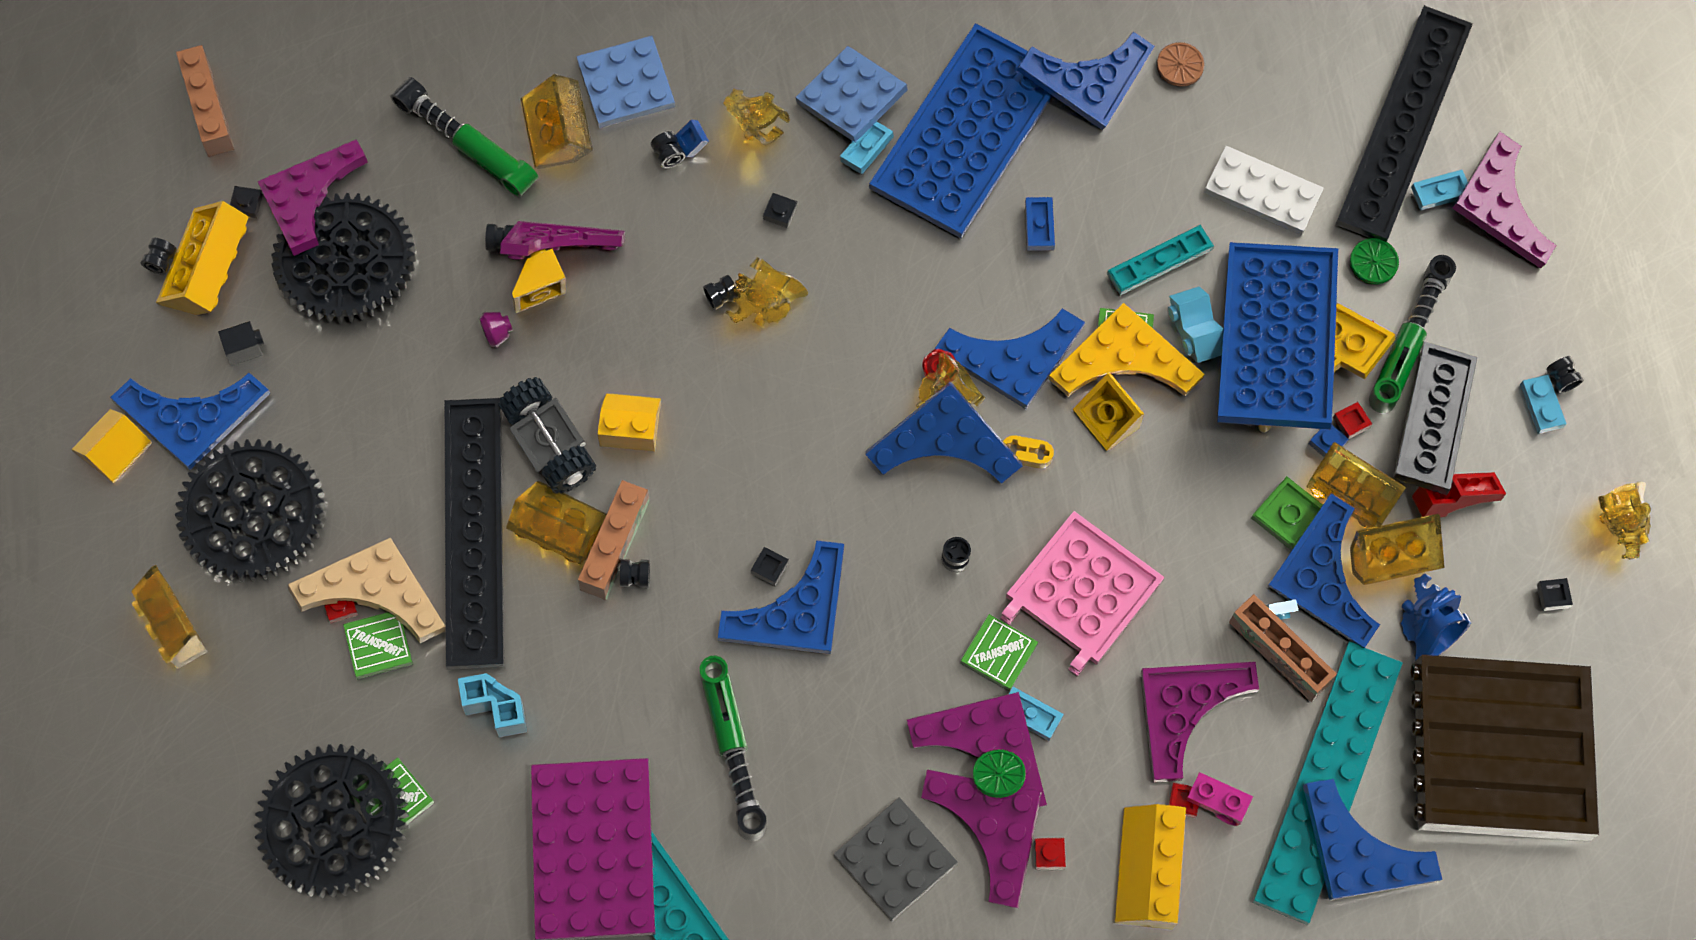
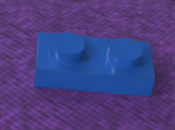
M1026 197L1027 251L1054 250L1053 197Z

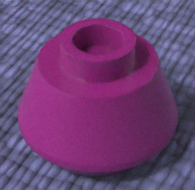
M483 312L479 318L487 342L491 347L497 348L509 338L508 332L513 329L507 315L502 317L500 312Z

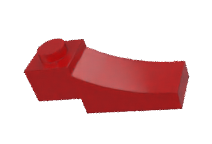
M1495 472L1453 474L1451 489L1448 495L1418 487L1412 498L1423 518L1446 517L1449 513L1468 506L1501 501L1507 493Z

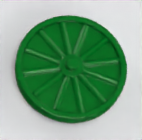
M1369 238L1359 242L1354 247L1350 256V266L1353 273L1360 280L1369 284H1382L1391 280L1396 274L1399 267V257L1394 247L1388 242L1377 238Z
M1007 750L986 752L978 758L973 768V779L976 787L985 795L995 798H1004L1015 794L1023 786L1026 777L1023 761L1016 754Z

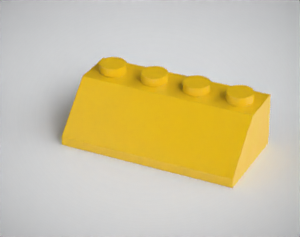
M224 201L194 208L156 303L195 315L211 312L218 303L217 296L228 278V268L237 255L236 248L247 228L245 225L249 217Z
M1162 804L1124 807L1114 923L1173 930L1177 925L1186 807Z

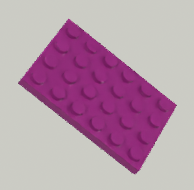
M649 759L531 765L535 940H576L655 935Z

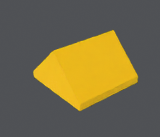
M1107 373L1073 408L1074 412L1106 451L1139 430L1144 417V413L1111 373Z
M109 409L72 448V451L112 483H115L152 442L124 414Z

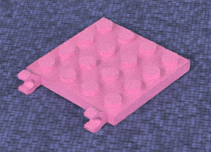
M1073 511L1008 591L1006 598L1011 602L1002 612L1000 619L1010 625L1020 610H1024L1080 652L1071 662L1068 669L1078 676L1089 660L1096 665L1099 663L1165 577Z

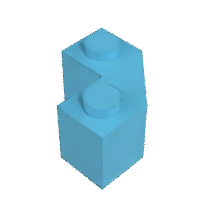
M1196 287L1170 295L1171 306H1168V313L1170 319L1177 327L1186 355H1190L1197 363L1221 356L1224 328L1213 319L1209 294L1201 287Z
M487 673L458 678L461 703L465 715L493 711L495 728L499 737L527 732L523 703L519 694L511 689L509 690Z

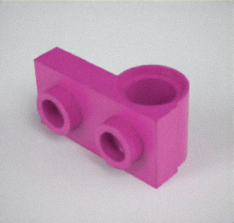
M1199 772L1187 801L1215 813L1219 820L1229 825L1239 826L1246 815L1253 796Z

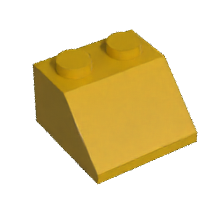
M553 248L547 251L546 249L535 251L530 255V258H527L512 292L515 313L566 294V278Z
M606 393L599 419V446L655 452L661 398Z

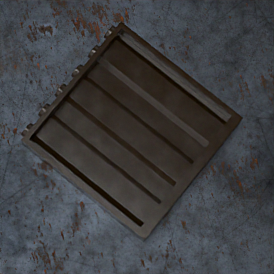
M1421 655L1411 665L1410 677L1412 681H1415V691L1411 695V706L1415 708V719L1412 721V735L1416 736V747L1413 748L1412 760L1413 764H1417V775L1413 779V790L1417 792L1414 820L1418 821V830L1591 841L1599 835L1591 666Z

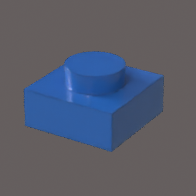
M690 120L676 134L678 143L686 157L693 158L709 142L698 120Z
M1332 425L1331 430L1320 429L1308 444L1330 462L1346 445L1349 439Z

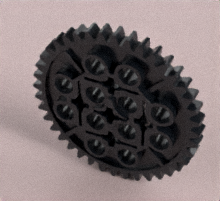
M336 193L332 201L326 195L324 203L320 207H316L314 213L315 233L319 245L293 255L284 235H276L278 243L273 244L275 252L271 253L273 259L271 265L278 288L282 291L283 297L288 298L290 305L296 304L299 312L305 309L308 317L315 312L317 320L326 315L327 321L331 322L334 316H337L338 322L342 323L344 317L348 316L351 323L354 320V315H358L361 320H364L365 312H368L373 317L375 316L374 308L377 307L383 312L384 302L390 305L393 304L391 296L401 297L399 289H407L406 281L412 280L410 272L415 271L413 262H416L414 253L416 249L409 226L405 225L403 217L399 218L397 210L391 211L389 204L382 206L380 199H377L372 204L369 195L363 201L359 193L356 194L354 199L350 198L349 193L345 194L344 199H340V196ZM366 222H369V223H370V224H368V225H364V226L362 225L363 223H366ZM325 223H331L330 225L323 226ZM344 239H350L347 242H341ZM382 239H388L385 242H379ZM323 256H329L326 259H320ZM361 256H368L365 259H359ZM343 272H346V273H347V274L344 275V276H338L340 273H343ZM381 272H386V274L382 276H377V274ZM302 273H308L305 276H299ZM322 289H326V291L323 293H317ZM360 289H366L362 293H356Z
M246 439L244 447H241L237 441H234V449L230 450L225 444L223 445L224 453L222 454L214 449L213 459L204 456L203 458L206 463L204 466L198 463L195 464L198 470L197 474L188 472V476L192 481L182 482L183 487L187 491L178 492L180 499L183 501L176 502L175 504L178 510H181L175 513V517L180 521L176 524V527L179 531H182L179 537L182 541H186L183 544L187 551L191 550L189 554L193 559L198 558L197 562L201 567L207 564L208 572L212 573L216 570L220 578L227 572V577L231 581L235 578L236 574H238L241 582L245 581L247 575L255 582L257 574H261L263 579L267 580L269 571L275 576H278L279 567H282L286 572L289 571L287 563L290 561L295 565L299 564L296 556H307L303 548H313L314 545L310 538L319 539L320 536L315 529L323 528L322 522L318 519L325 518V513L321 510L326 507L325 501L321 499L325 495L323 490L319 489L322 485L319 479H315L317 475L314 469L310 470L311 467L308 461L302 462L303 458L300 454L294 456L291 448L284 452L283 445L279 443L274 449V445L270 440L266 443L265 447H263L260 439H257L254 446L251 445L249 439ZM254 465H262L259 471L250 472ZM281 474L288 475L282 482L275 481ZM224 480L221 486L212 487L215 481ZM265 481H266L267 484H268V486H267V487H266V486H262V487L259 489L257 485H258V484L263 485V484L265 483ZM250 489L248 495L238 497V493L241 490ZM229 496V498H230V501H229V502H228V501H224L223 504L220 503V500H221V499H222V500H226L227 497ZM276 499L273 505L263 506L266 500ZM212 504L210 510L200 512L202 506ZM294 508L302 509L297 516H289L290 511ZM238 514L234 521H226L228 515ZM280 516L282 520H276L273 524L271 519H277ZM255 524H264L259 531H251ZM241 531L244 533L243 536L238 535L236 539L232 535L234 533L239 534ZM289 533V537L286 540L277 541V537L280 534ZM217 539H226L223 545L213 546ZM251 548V552L247 556H239L241 550Z
M328 744L326 752L320 746H317L315 755L305 750L304 760L295 755L296 764L294 766L285 762L287 771L285 773L279 770L276 771L279 778L278 781L269 779L268 782L273 788L272 790L262 791L267 800L258 801V804L264 808V811L255 813V816L262 820V822L254 824L257 830L262 831L255 836V839L259 842H264L257 848L261 853H266L262 860L265 863H270L268 869L272 873L277 872L275 877L280 881L285 879L284 884L289 888L295 885L294 889L299 893L305 889V893L311 897L316 891L320 898H324L326 891H328V894L335 898L338 889L341 894L347 896L348 887H351L355 892H359L360 882L367 887L370 886L368 877L372 876L377 880L380 879L377 870L380 868L387 872L389 869L385 861H396L391 853L392 851L402 850L396 843L397 841L406 840V837L400 833V830L408 828V825L401 821V819L409 817V813L406 810H402V808L408 805V802L405 799H401L406 793L402 788H397L401 782L397 778H392L395 773L390 768L386 769L387 765L384 761L378 762V758L374 754L368 757V752L365 749L358 753L354 746H351L347 751L343 744L339 745L337 752L331 744ZM325 771H330L329 778L324 782H319L320 775ZM369 780V785L365 790L357 791L360 782ZM300 786H304L303 794L299 797H294L295 790ZM318 791L321 792L320 796L322 799L320 801L315 800L317 798L315 793ZM352 795L360 801L359 804L361 807L360 810L362 814L354 809L355 800L353 799ZM336 796H344L340 805L332 806ZM383 804L382 811L379 814L371 815V809L374 805ZM317 810L318 815L316 819L307 822L308 814L311 811ZM334 816V823L332 825H329L331 823L329 818ZM352 819H357L355 828L346 831V824ZM286 826H292L291 833L286 837H281L282 830ZM301 826L309 832L308 841L311 845H309L306 841L303 840L304 831L302 830ZM328 834L331 835L330 842L326 846H320L322 837ZM344 840L348 841V849L346 850L342 849V841ZM367 843L370 844L369 852L359 856L361 846ZM300 850H305L304 858L299 862H295L294 856ZM339 859H344L343 868L339 871H334L333 866L335 862Z

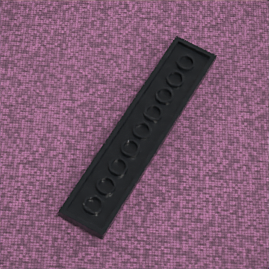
M1423 6L1336 225L1369 238H1377L1384 242L1388 241L1473 23L1428 6Z
M500 398L444 400L447 670L505 667L501 409L498 405Z

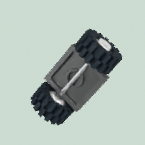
M537 377L533 379L528 378L524 383L520 381L516 387L513 385L510 391H506L503 394L504 397H500L498 405L509 423L513 425L509 429L537 473L543 475L555 494L559 492L562 494L566 490L571 491L574 486L578 487L580 486L579 483L587 481V477L594 474L593 471H596V464L584 447L586 445L584 439L556 397L552 399L553 397L543 381Z

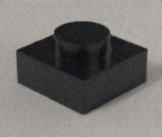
M234 186L230 205L248 217L257 218L263 193L260 189Z
M772 193L763 213V220L788 228L797 209L798 201Z
M764 547L751 568V574L776 586L789 564V559Z
M1567 578L1539 581L1537 588L1543 611L1572 607L1573 602Z

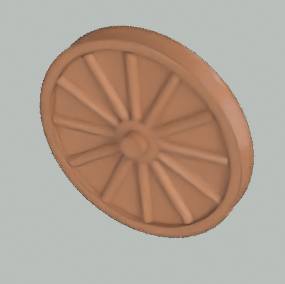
M1176 42L1167 45L1161 50L1157 60V69L1160 76L1166 82L1175 86H1188L1198 81L1204 70V58L1196 47L1188 43Z

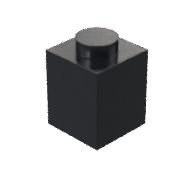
M250 321L218 331L225 355L231 366L263 356L260 346L264 345L259 329L254 330Z

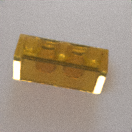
M553 74L521 98L534 168L542 169L574 163L593 150L578 80Z
M1335 442L1329 448L1307 485L1311 493L1319 499L1327 500L1332 493L1355 508L1351 516L1356 518L1364 528L1373 529L1376 532L1379 531L1406 489L1402 484Z
M537 481L515 500L506 529L514 532L520 538L529 539L539 544L545 550L564 556L569 562L581 565L588 558L607 514L565 493L560 494L559 492L555 494L550 486Z
M1435 514L1356 531L1350 546L1352 574L1363 585L1445 568L1440 515Z
M156 565L152 566L132 589L131 592L136 600L131 603L139 617L145 615L149 621L145 628L153 641L158 638L161 642L162 647L158 650L166 664L172 662L176 669H179L208 651L167 580Z

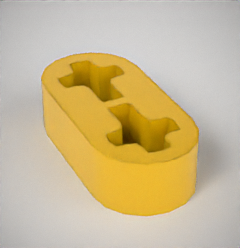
M1009 436L1003 441L1008 448H1011L1012 444L1017 445V450L1019 451H1016L1015 456L1022 462L1023 466L1045 468L1052 462L1054 450L1052 445L1046 441L1021 436ZM1039 449L1044 450V455H1046L1043 457V460L1037 459L1038 455L1035 454L1038 453Z

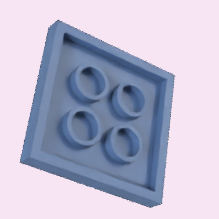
M653 36L577 56V62L599 128L675 108V101Z
M847 46L795 98L798 105L856 143L908 91L906 83Z

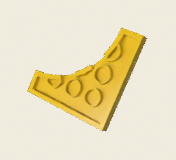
M1123 303L1049 375V380L1069 397L1079 388L1107 373H1115V375H1136L1141 373L1155 377L1156 380L1168 384L1186 396L1204 378L1205 374Z

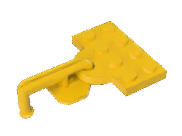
M1336 302L1334 373L1340 367H1343L1357 376L1366 379L1395 341V334ZM1258 425L1259 430L1263 433L1269 431L1272 427Z

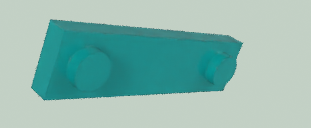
M1198 225L1109 269L1107 275L1121 296L1212 251L1214 245L1202 226Z

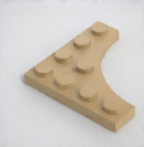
M391 538L288 584V590L301 612L321 605L334 604L337 601H357L359 605L378 610L382 608L395 615L396 619L408 628L419 643L445 632L443 621Z

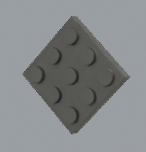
M900 797L834 853L837 861L891 921L895 920L958 864V861Z

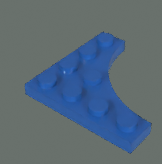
M1133 31L1127 40L1108 56L1101 59L1079 61L1078 63L1062 62V59L1047 55L1032 46L1016 70L1103 130L1111 120L1155 46Z
M1062 308L1049 323L1039 330L1023 337L1001 341L977 339L949 328L935 349H942L952 353L958 368L1024 409H1027L1049 378V375L1084 328L1085 322Z
M248 373L235 384L219 391V394L202 399L200 397L179 398L177 400L162 397L160 394L142 387L131 378L110 398L177 460L191 470L196 463H199L204 456L270 395V392L253 375Z
M951 382L865 452V455L883 475L904 462L926 456H949L969 461L985 469L1001 484L1023 467L1022 462Z
M1331 493L1268 587L1289 601L1296 600L1298 607L1351 642L1365 648L1380 624L1372 619L1352 597L1346 585L1341 560V544L1344 531L1355 508Z
M816 540L815 550L804 576L794 588L792 587L784 595L777 598L776 602L759 609L721 611L718 641L831 654L844 544Z
M1334 779L1310 782L1303 785L1329 900L1443 880L1436 851L1413 852L1402 850L1380 841L1363 829L1345 807Z

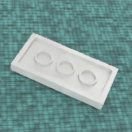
M1226 146L1204 193L1302 235L1324 187Z

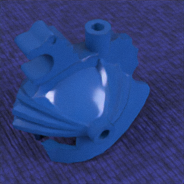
M1427 574L1414 579V587L1416 588L1414 592L1417 593L1416 597L1418 598L1415 604L1411 600H1406L1401 606L1405 611L1401 622L1403 634L1407 636L1408 641H1415L1416 643L1415 661L1421 655H1441L1472 624L1467 614H1461L1460 610H1458L1461 596L1456 595L1454 590L1449 591L1447 587L1440 590V587L1435 584L1427 588V583L1432 579Z

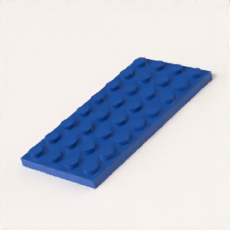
M975 23L869 183V189L962 239L1053 97V95L1016 70L1028 50Z
M1229 243L1218 422L1331 430L1339 248Z

